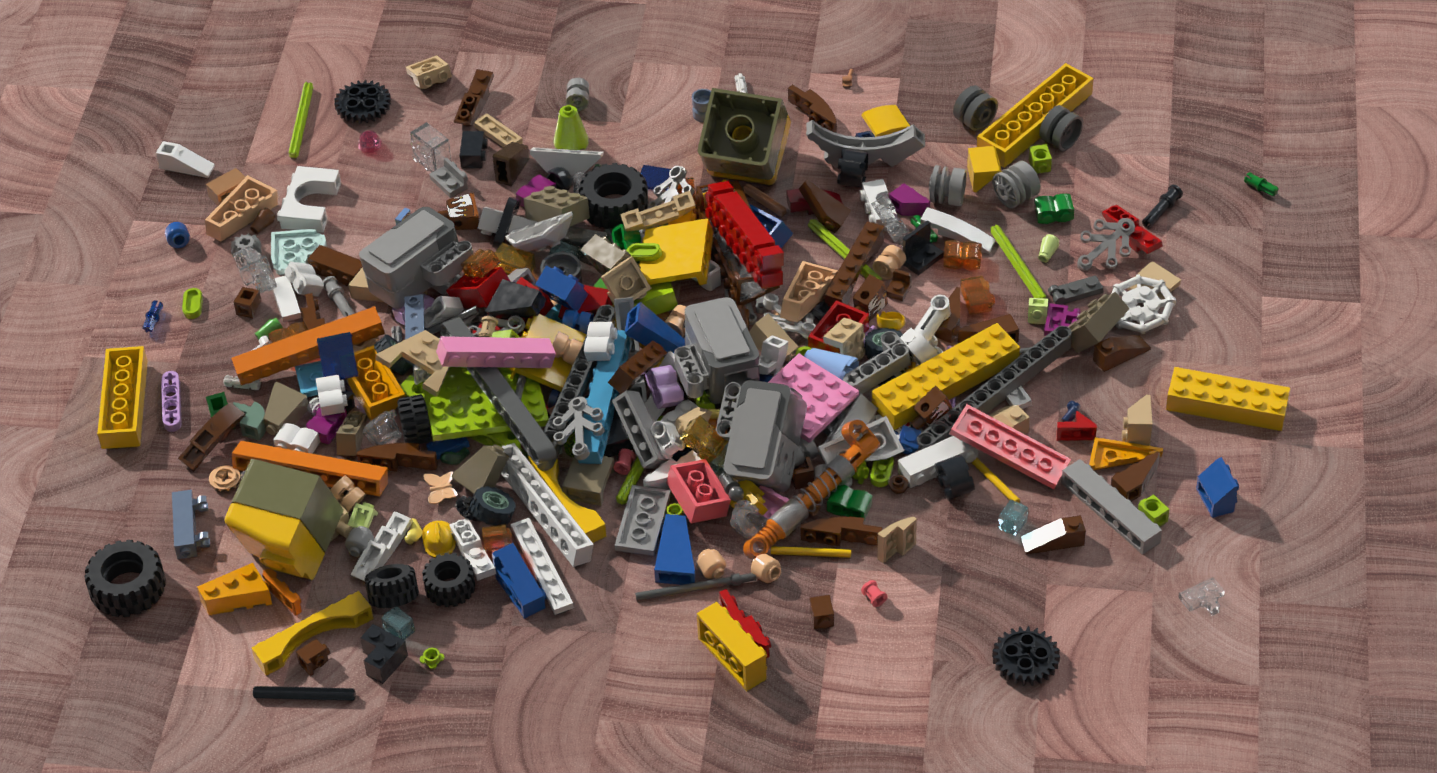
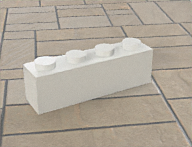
M952 436L899 459L898 473L907 478L908 486L912 488L940 475L935 469V463L959 454L964 457L966 463H971L976 457L978 458V449Z

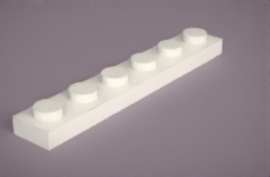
M530 518L512 523L511 530L540 587L544 590L546 599L554 614L573 609V602Z

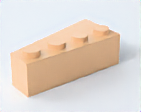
M247 175L205 219L206 234L220 242L254 221L261 209L268 208L271 210L277 206V190Z
M802 261L783 298L780 318L791 322H799L824 299V294L838 270Z

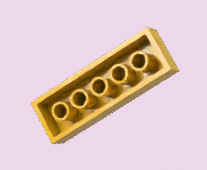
M144 346L106 349L97 432L101 449L138 447L141 444L148 364Z
M1174 367L1167 396L1166 410L1282 431L1290 387Z

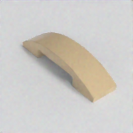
M687 191L673 196V201L641 212L637 208L620 215L626 231H636L671 222L687 214L696 206L691 192Z

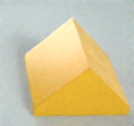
M994 146L968 148L967 168L972 189L975 193L993 180L995 174L1002 172L997 150Z

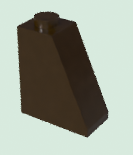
M511 142L492 156L495 182L508 186L514 184L530 159L527 145Z

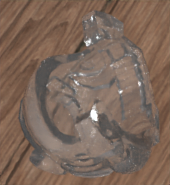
M394 409L383 412L364 427L363 435L367 436L369 442L376 446L397 443L402 435L399 431V426L394 420L398 414Z
M739 500L732 511L730 525L740 536L747 540L750 536L758 533L760 526L765 527L768 519L758 513L759 509L750 501Z

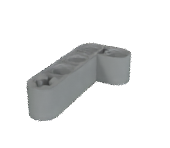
M887 331L882 334V353L844 376L843 381L858 389L859 394L865 393L910 365L909 348L895 332Z

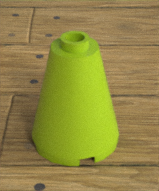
M566 105L559 111L553 139L554 147L557 149L581 150L584 148L585 150L589 144L588 135L574 106Z

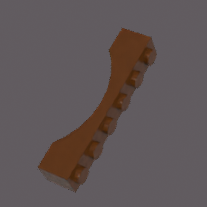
M869 221L864 225L824 294V302L832 307L836 300L847 305L849 304L854 286L864 265L871 256L878 253L884 242L883 225Z

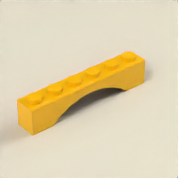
M528 456L530 464L591 542L594 543L607 537L605 523L598 513L576 504L560 488L557 481L559 475L558 459H556L554 466L550 470L542 471L537 467L532 458Z
M360 591L348 595L335 604L329 605L318 613L312 614L301 622L295 623L282 632H278L274 636L251 647L254 660L267 676L284 667L293 651L309 638L333 629L357 628L372 620L371 606Z

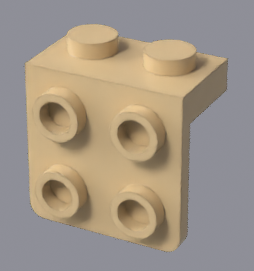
M843 318L823 336L824 343L840 348V354L858 358L857 361L862 359L865 354V334L862 323Z

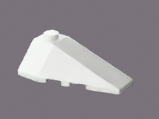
M483 207L478 229H482L481 233L487 235L496 233L503 211ZM514 215L508 233L538 222Z
M887 416L867 424V427L877 437L881 446L865 461L888 459L904 451ZM862 433L856 438L857 441L863 436ZM841 436L819 446L818 449L827 465L837 455L844 454L851 446Z

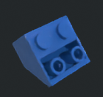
M1221 457L1215 460L1197 478L1196 490L1212 518L1234 512L1235 503H1237V490H1239L1237 479L1233 478L1229 465L1225 464Z

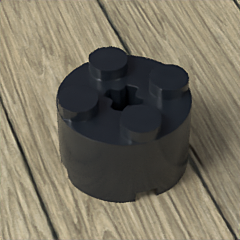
M850 149L842 150L841 158L838 161V169H841V173L838 174L837 184L862 187V183L866 181L865 173L868 170L869 156L867 152Z
M955 455L934 464L937 473L940 474L936 476L940 487H945L944 493L948 501L975 490L973 478L968 472L970 469L962 455Z

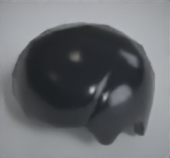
M556 167L548 171L547 179L556 183V189L567 190V192L570 190L572 176L568 170L563 167Z

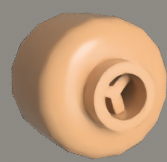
M715 549L703 550L698 555L696 565L704 577L707 579H718L723 576L727 563L721 554Z
M760 554L752 561L751 573L757 579L765 583H771L779 578L781 565L775 558L767 554Z

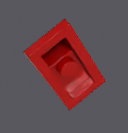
M1076 411L1075 422H1057L1056 440H1095L1097 424Z

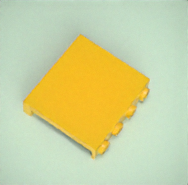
M708 218L645 229L642 243L659 244L662 250V255L659 259L655 261H640L638 264L649 285L694 277L697 278L699 285L707 284L714 233Z
M539 314L538 316H533L532 319L528 318L525 324L527 331L523 332L521 338H549L551 343H553L560 331L568 335L569 340L574 338L583 343L587 334ZM561 356L559 358L555 357L551 368H509V370H512L510 379H513L515 373H518L561 392L573 365L563 361Z

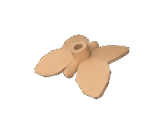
M453 472L446 473L441 477L434 474H424V480L428 485L433 486L430 487L431 493L428 497L430 504H438L444 498L451 499L458 495L451 488L452 484H450L453 479L451 477Z

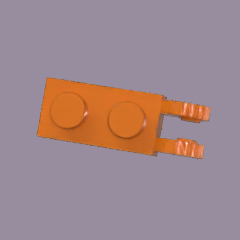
M271 569L264 570L262 576L269 591L294 615L300 614L302 612L300 605L302 601L299 595L292 593L284 581L281 582L277 579L275 571Z

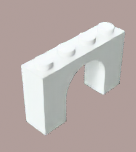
M297 166L295 173L292 174L291 184L287 187V195L282 200V208L277 213V220L280 221L281 229H315L317 232H324L328 221L326 208L303 205L299 201L307 195L316 193L337 195L341 185L339 170Z

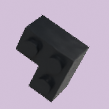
M374 624L360 637L363 653L368 655L364 659L366 675L384 684L408 657L406 641Z

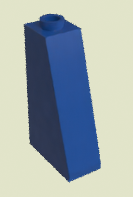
M641 302L627 313L625 334L642 345L647 346L654 340L667 353L670 351L674 353L677 348L685 346V339Z
M666 514L654 568L655 583L675 585L696 583L686 516L677 514Z

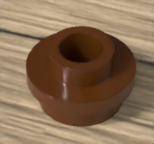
M901 475L893 476L889 480V488L896 494L904 493L908 488V480Z

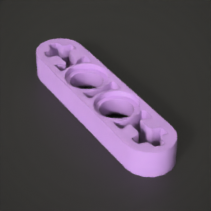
M168 371L161 378L162 417L165 430L175 432L181 427L180 380L176 372ZM170 392L176 393L174 396L171 397L166 396ZM170 406H176L174 410H167Z

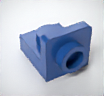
M905 425L901 427L898 440L904 449L902 453L911 455L918 450L917 437L922 431Z

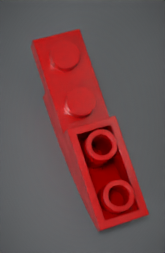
M1117 204L1102 211V215L1107 222L1118 223L1122 218H1129L1134 222L1135 230L1129 235V246L1134 251L1139 252L1143 250L1149 254L1163 247L1161 239L1141 227L1138 218ZM1127 224L1122 225L1125 229L1129 228Z
M727 589L720 591V606L728 610L733 620H737L746 634L749 633L753 637L758 647L761 646L765 650L766 658H769L771 642L767 636L763 635L760 623L758 621L755 622L752 615L746 617L743 610L738 609L735 597L731 596Z

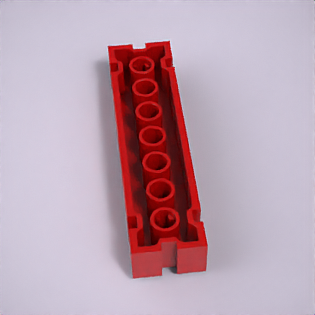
M729 181L708 184V192L705 194L708 204L705 213L706 217L711 220L713 226L719 231L720 236H723L727 245L732 248L733 253L738 256L741 264L746 267L747 272L752 275L754 281L758 283L761 289L783 285L782 266H784V252L778 245L775 246V240L737 191H734V187Z

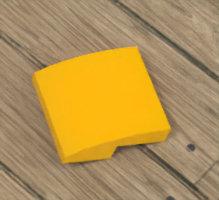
M896 105L872 108L861 115L875 137L889 135L910 126Z

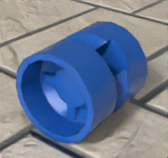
M566 309L562 324L587 334L589 323L593 322L594 314L584 311L579 314L577 310Z

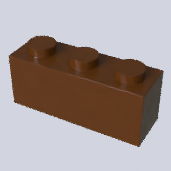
M319 245L308 258V263L314 268L316 274L324 277L334 276L339 283L345 286H349L350 282L362 268L360 259L323 245Z

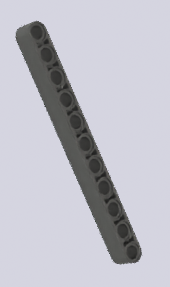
M602 305L597 310L593 322H613L615 327L614 308L610 305ZM587 335L544 430V433L553 444L557 456L555 459L537 465L542 471L550 470L554 466L563 444H556L553 438L554 434L559 431L563 432L575 417L573 416L562 430L555 428L553 420L556 417H562L569 410L568 405L572 399L585 396L593 377V370L597 367V361H587L584 354Z
M460 317L441 323V331L444 337H474ZM466 367L534 463L539 465L555 459L557 455L553 444L497 367Z
M1059 326L924 430L917 437L918 451L952 437L949 434L951 428L966 404L987 414L1003 402L1009 394L1011 395L1014 390H1018V387L1026 384L1058 359L1072 346L1071 329L1067 326Z

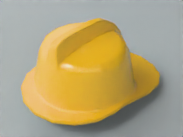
M433 521L423 528V544L425 551L430 556L436 558V555L440 554L442 556L444 553L451 554L453 552L456 541L448 522Z

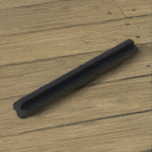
M253 687V697L264 699L353 701L356 696L354 688Z

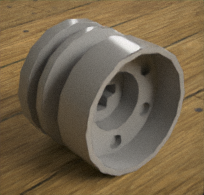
M1018 161L1008 169L995 174L992 181L996 196L1008 208H1015L1025 200L1038 195L1041 188L1037 173L1032 166L1024 161Z
M935 165L929 182L930 202L935 203L939 195V203L943 204L945 196H948L949 205L962 206L966 188L967 169L954 168L952 174L948 175V167L944 166L941 174V166Z

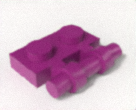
M1049 303L1044 336H1047L1059 326L1068 327L1070 324H1067L1066 320L1071 321V323L1077 321V316L1081 313V310L1075 308L1071 312L1068 311V306Z

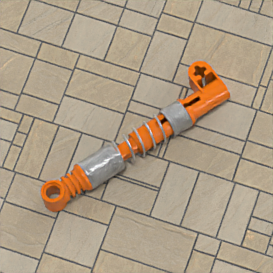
M857 419L847 422L842 427V436L851 447L844 454L837 455L827 464L825 469H822L823 473L820 476L815 475V480L812 483L808 482V487L805 490L801 489L803 494L801 498L794 495V499L788 500L766 521L765 527L758 534L745 542L743 551L748 558L755 559L760 554H766L777 541L783 540L808 518V511L814 512L816 505H822L823 499H828L830 492H836L838 485L846 483L857 472V467L881 446L877 437L862 420ZM862 433L863 436L857 441L856 438ZM813 504L814 509L808 510V508ZM754 543L759 547L758 553L753 550Z

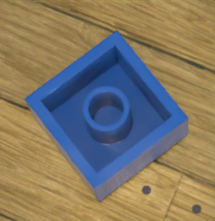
M546 266L535 283L536 287L547 294L551 300L570 310L578 311L588 295L584 290L585 286L578 282L579 279L571 274L566 276L561 269L555 266L553 269Z

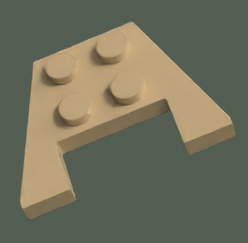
M426 330L377 353L375 359L390 368L398 359L403 357L427 371L431 376L423 383L422 388L436 397L444 383L447 371L450 369V367H442L436 350L440 339Z

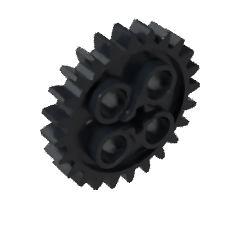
M357 80V84L351 82L350 87L344 85L345 90L339 89L340 93H336V98H334L337 115H340L341 119L345 118L346 122L352 120L353 124L356 121H359V124L362 121L368 123L370 119L375 122L376 117L381 119V114L386 115V110H390L389 106L391 105L389 90L385 89V85L380 86V82L374 84L373 80L370 83H367L366 80L360 83Z
M1020 626L1018 632L1011 629L1010 634L1004 632L1003 638L998 637V643H994L992 651L993 664H995L996 671L1000 670L1001 677L1007 675L1006 681L1014 679L1015 685L1022 681L1023 686L1026 685V682H1030L1031 686H1034V681L1042 684V678L1048 681L1049 675H1055V669H1058L1060 663V649L1057 648V642H1052V636L1045 637V631L1039 634L1038 628L1030 631L1029 626L1026 628V631H1023Z

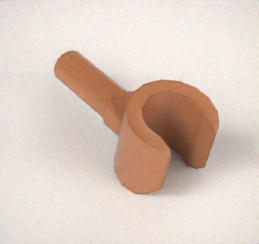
M853 69L849 70L847 76H842L843 87L852 86Z

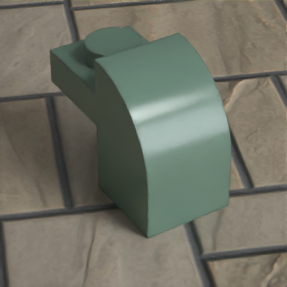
M255 401L251 407L246 404L233 402L237 408L246 414L240 420L242 435L260 441L266 432L264 408Z

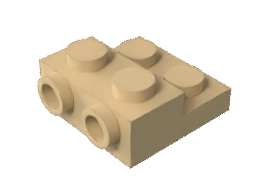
M438 56L406 67L407 74L413 77L414 84L420 89L429 88L435 83H443L452 77L449 64Z
M628 257L601 276L609 291L607 294L613 304L614 299L633 297V301L645 297L647 295L646 292L651 289L633 257Z

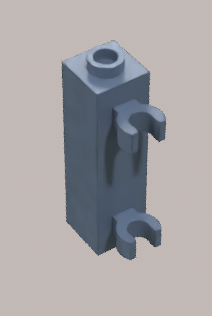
M192 490L172 492L174 548L177 559L196 557L197 546H211L208 532H201L196 535L195 510H209L207 497L199 496L194 499Z

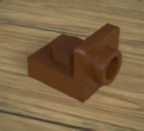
M894 269L893 279L886 290L887 297L903 301L911 288V273Z

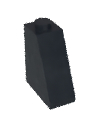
M502 279L485 311L489 316L508 320L512 316H519L521 318L538 316L541 309L545 306L546 298L540 290Z

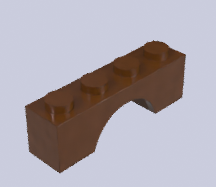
M653 340L622 364L608 383L620 394L630 390L645 373L652 368H657L667 355V352L660 344Z

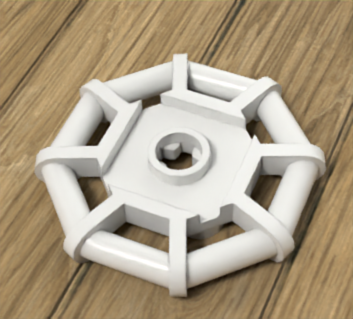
M1137 274L1134 278L1113 285L1112 293L1116 292L1122 296V300L1130 308L1115 326L1118 329L1124 328L1145 334L1146 331L1160 325H1166L1169 322L1168 318L1173 306L1176 304V298L1172 296L1166 287V282L1162 279L1155 280ZM1137 284V288L1132 289L1128 292L1124 290ZM1141 284L1148 285V286H1153L1154 288H1153V289H1150V288L1147 287V286H1142V287H1141ZM1160 291L1165 298L1163 300H1160L1157 296ZM1138 303H1144V307H1140V306H1136V305H1137ZM1161 307H1165L1163 313L1159 314L1158 310ZM1137 320V323H1140V325L1129 321Z

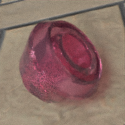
M370 130L363 132L358 141V148L365 153H374L382 145L379 136Z

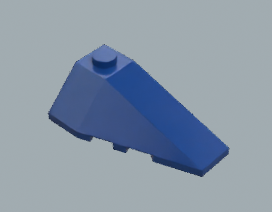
M749 204L754 215L775 240V246L778 245L782 248L793 235V232L783 221Z

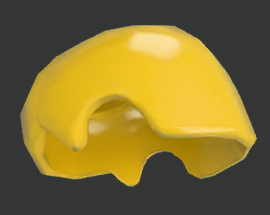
M882 311L880 316L878 313L876 314L879 328H893L900 331L905 326V317L899 312Z

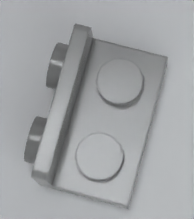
M446 157L443 159L444 166L429 175L430 179L447 196L452 198L468 189V177L464 171H461L453 161L451 162Z

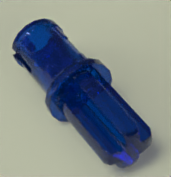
M154 300L151 303L149 311L145 314L146 319L142 329L146 333L152 332L156 322L160 320L159 315L163 309V303L159 302L157 307L158 300Z

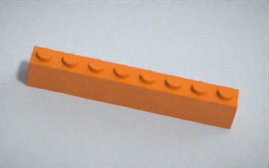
M374 306L240 354L231 359L242 386L360 344L361 342L384 335L385 332Z
M240 441L232 452L233 468L240 471H246L250 460L256 459L318 475L327 487L331 488L345 475L354 483L353 487H359L365 494L380 497L388 485L387 467Z

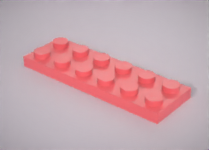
M966 404L949 433L1052 489H1055L1062 477V470L1071 461L1070 458L968 404Z

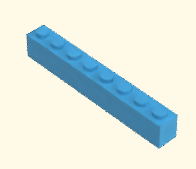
M617 330L618 336L617 339H614L615 352L611 354V359L597 361V367L593 370L594 378L593 382L589 385L590 394L586 400L589 407L593 409L600 408L604 416L600 421H594L591 416L584 413L583 418L592 423H601L605 431L602 435L595 436L592 431L583 427L584 443L587 445L590 454L586 459L578 460L579 463L602 464L615 412L612 400L619 396V392L608 381L617 369L628 361L632 345L631 338L623 330Z

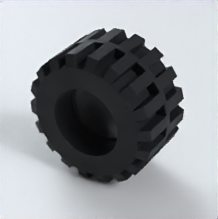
M423 395L399 398L397 404L405 443L421 444L431 442L432 435Z
M444 553L442 556L440 554L436 555L435 559L431 558L429 563L425 564V569L422 572L426 596L430 598L432 603L436 602V605L440 607L441 605L445 607L453 605L455 607L458 606V603H465V599L471 598V594L475 591L473 567L470 565V561L465 559V556H458L457 553L452 555ZM450 578L454 579L452 581H443Z
M385 565L369 572L365 576L366 578H364L369 604L377 608L399 607L415 600L419 595L415 570L409 565Z

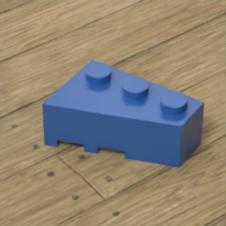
M514 543L493 552V565L496 570L495 578L525 619L545 609L546 594L542 588H539Z

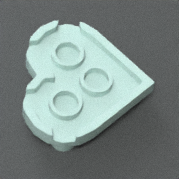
M315 229L271 232V260L276 273L284 275V271L290 261L308 264L309 256L319 245L327 247L325 235L317 233Z

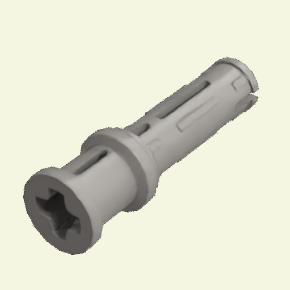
M334 276L326 277L323 280V289L328 292L329 299L336 303L344 317L355 314L344 297L343 288L337 284V279Z

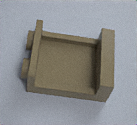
M574 456L562 486L565 495L572 501L602 506L604 488L610 473H614V458L603 456L602 464L579 463Z

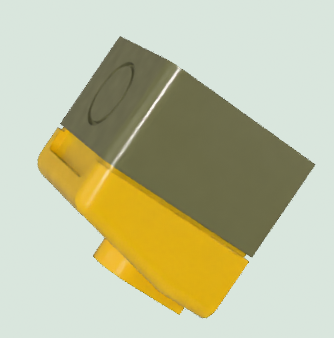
M712 88L698 145L699 156L709 175L765 185H772L776 182L791 125L783 99Z
M251 459L224 521L245 549L257 556L263 565L279 572L313 580L344 509L320 476Z

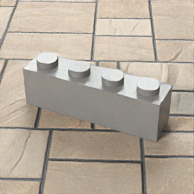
M626 390L613 399L612 402L642 467L657 469L662 463L667 462L668 459L661 455L651 433L653 421L640 393Z
M859 394L846 407L824 444L841 437L842 427L847 422L858 419L862 420L866 425L872 423L876 418L874 414L878 408L862 394Z

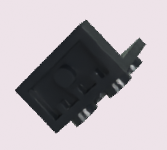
M928 220L919 225L910 234L905 235L902 241L903 252L906 255V261L903 266L918 276L944 257V251L930 243L931 222Z

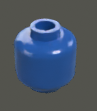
M173 222L165 229V237L171 247L176 249L182 248L189 243L190 234L183 223Z

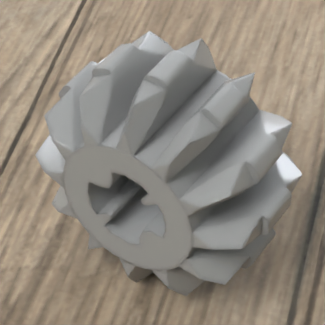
M249 233L247 235L241 234V237H235V240L231 242V254L237 262L242 261L243 264L246 260L249 262L253 259L258 260V256L262 252L261 241L256 235L251 236Z

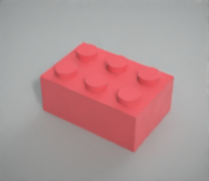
M706 459L670 466L666 483L690 523L727 516L731 499L726 494Z

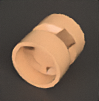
M889 245L874 261L872 265L873 270L881 278L889 280L893 277L894 269H900L905 263L906 255L899 247Z
M677 305L665 320V323L684 337L685 328H683L686 306Z
M559 331L552 343L556 352L555 357L559 358L561 356L563 361L573 365L583 343L574 338L569 340L568 335Z
M345 475L330 491L337 501H341L340 505L349 513L354 509L356 503L359 504L366 494L359 487H353L354 483Z

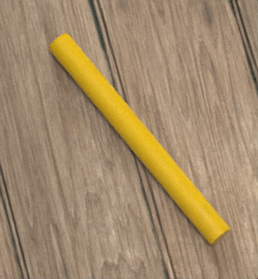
M977 457L971 462L1014 505L1020 503V499Z
M771 547V554L851 558L850 549Z

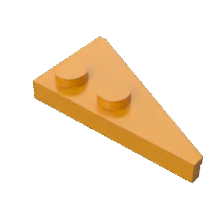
M1095 437L1089 465L1092 470L1139 462L1157 451L1160 453L1159 457H1162L1163 448Z

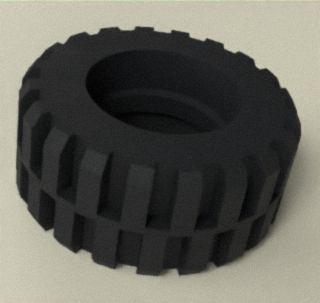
M612 163V165L603 164L602 167L597 166L593 168L592 172L589 171L580 182L579 194L588 198L590 218L587 221L595 224L598 228L604 227L605 230L615 228L623 224L620 214L637 208L639 212L648 209L649 201L646 179L639 171L633 167L629 168L626 164L618 165L617 163ZM612 194L623 195L622 197L615 199L604 198L605 196Z
M119 540L115 541V544L112 545L109 543L104 546V549H99L95 552V557L92 556L85 568V582L94 606L108 615L111 613L115 617H119V615L130 617L131 614L138 615L143 610L147 611L152 607V604L157 603L160 599L159 596H162L165 590L166 579L158 553L151 546L145 545L140 541L126 540V542H121ZM134 572L140 574L136 579L125 584L110 583L114 578L124 573Z

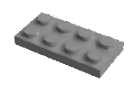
M632 485L615 542V551L655 555L671 497V490Z

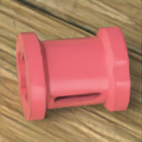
M621 449L618 453L619 459L615 462L613 468L617 473L627 475L631 470L630 465L635 460L636 455L629 449Z
M870 580L863 585L861 589L862 594L871 600L873 607H879L887 600V594L878 588L875 580Z

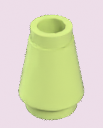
M1048 234L1042 239L1038 256L1040 261L1048 262L1058 249L1059 239L1056 236Z

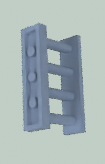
M423 294L404 297L405 340L428 329L425 328Z

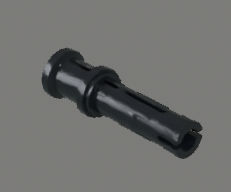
M1174 184L1170 185L1168 191L1160 196L1159 203L1142 220L1145 228H1152L1167 209L1172 208L1175 205V201L1183 196V191L1180 187Z

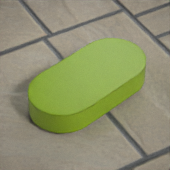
M635 243L626 250L635 261H655L662 255L661 247L656 243Z
M190 288L183 294L182 311L187 319H195L202 313L203 296L201 290Z

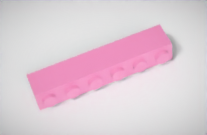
M441 336L436 350L442 367L551 368L556 355L549 338Z

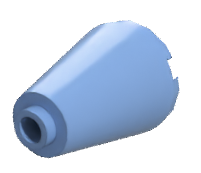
M812 348L807 350L804 357L843 380L847 373L859 366V361H857L858 358L821 349Z

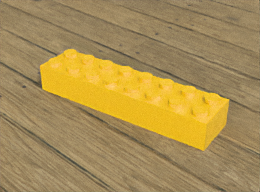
M1065 63L977 136V147H996L1000 166L1005 168L1040 138L1041 124L1052 108L1061 105L1072 112L1092 95L1094 78Z
M996 323L872 390V403L878 408L877 412L882 417L887 416L893 430H896L917 417L914 406L935 385L950 400L1006 368L1020 356V346Z

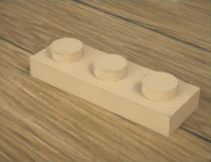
M485 114L474 122L476 129L484 131L486 136L502 147L511 142L523 143L522 137L489 114Z

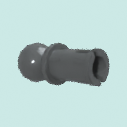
M722 473L719 476V481L725 487L726 494L729 495L732 501L739 502L744 497L743 489L740 488L739 483L734 481L730 475Z

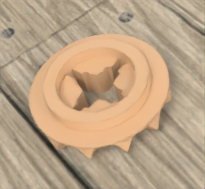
M220 466L210 473L209 482L213 489H219L220 492L223 489L229 491L231 487L236 488L237 483H240V472L238 469H234L233 466Z

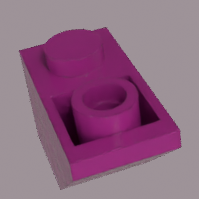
M905 183L889 193V204L893 203L895 211L901 216H923L927 207L930 208V200Z

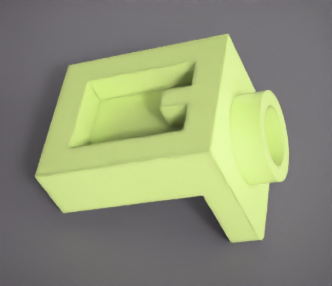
M1029 298L1028 323L1046 324L1048 299Z
M363 502L362 505L356 503L348 525L352 528L363 526L369 529L373 517L378 515L374 505Z

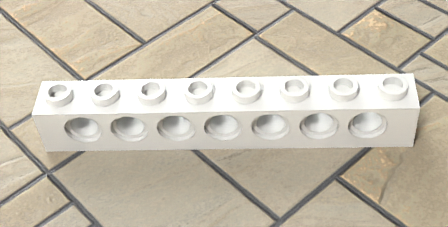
M515 443L502 446L503 452L510 456L501 473L573 567L590 562L594 545Z

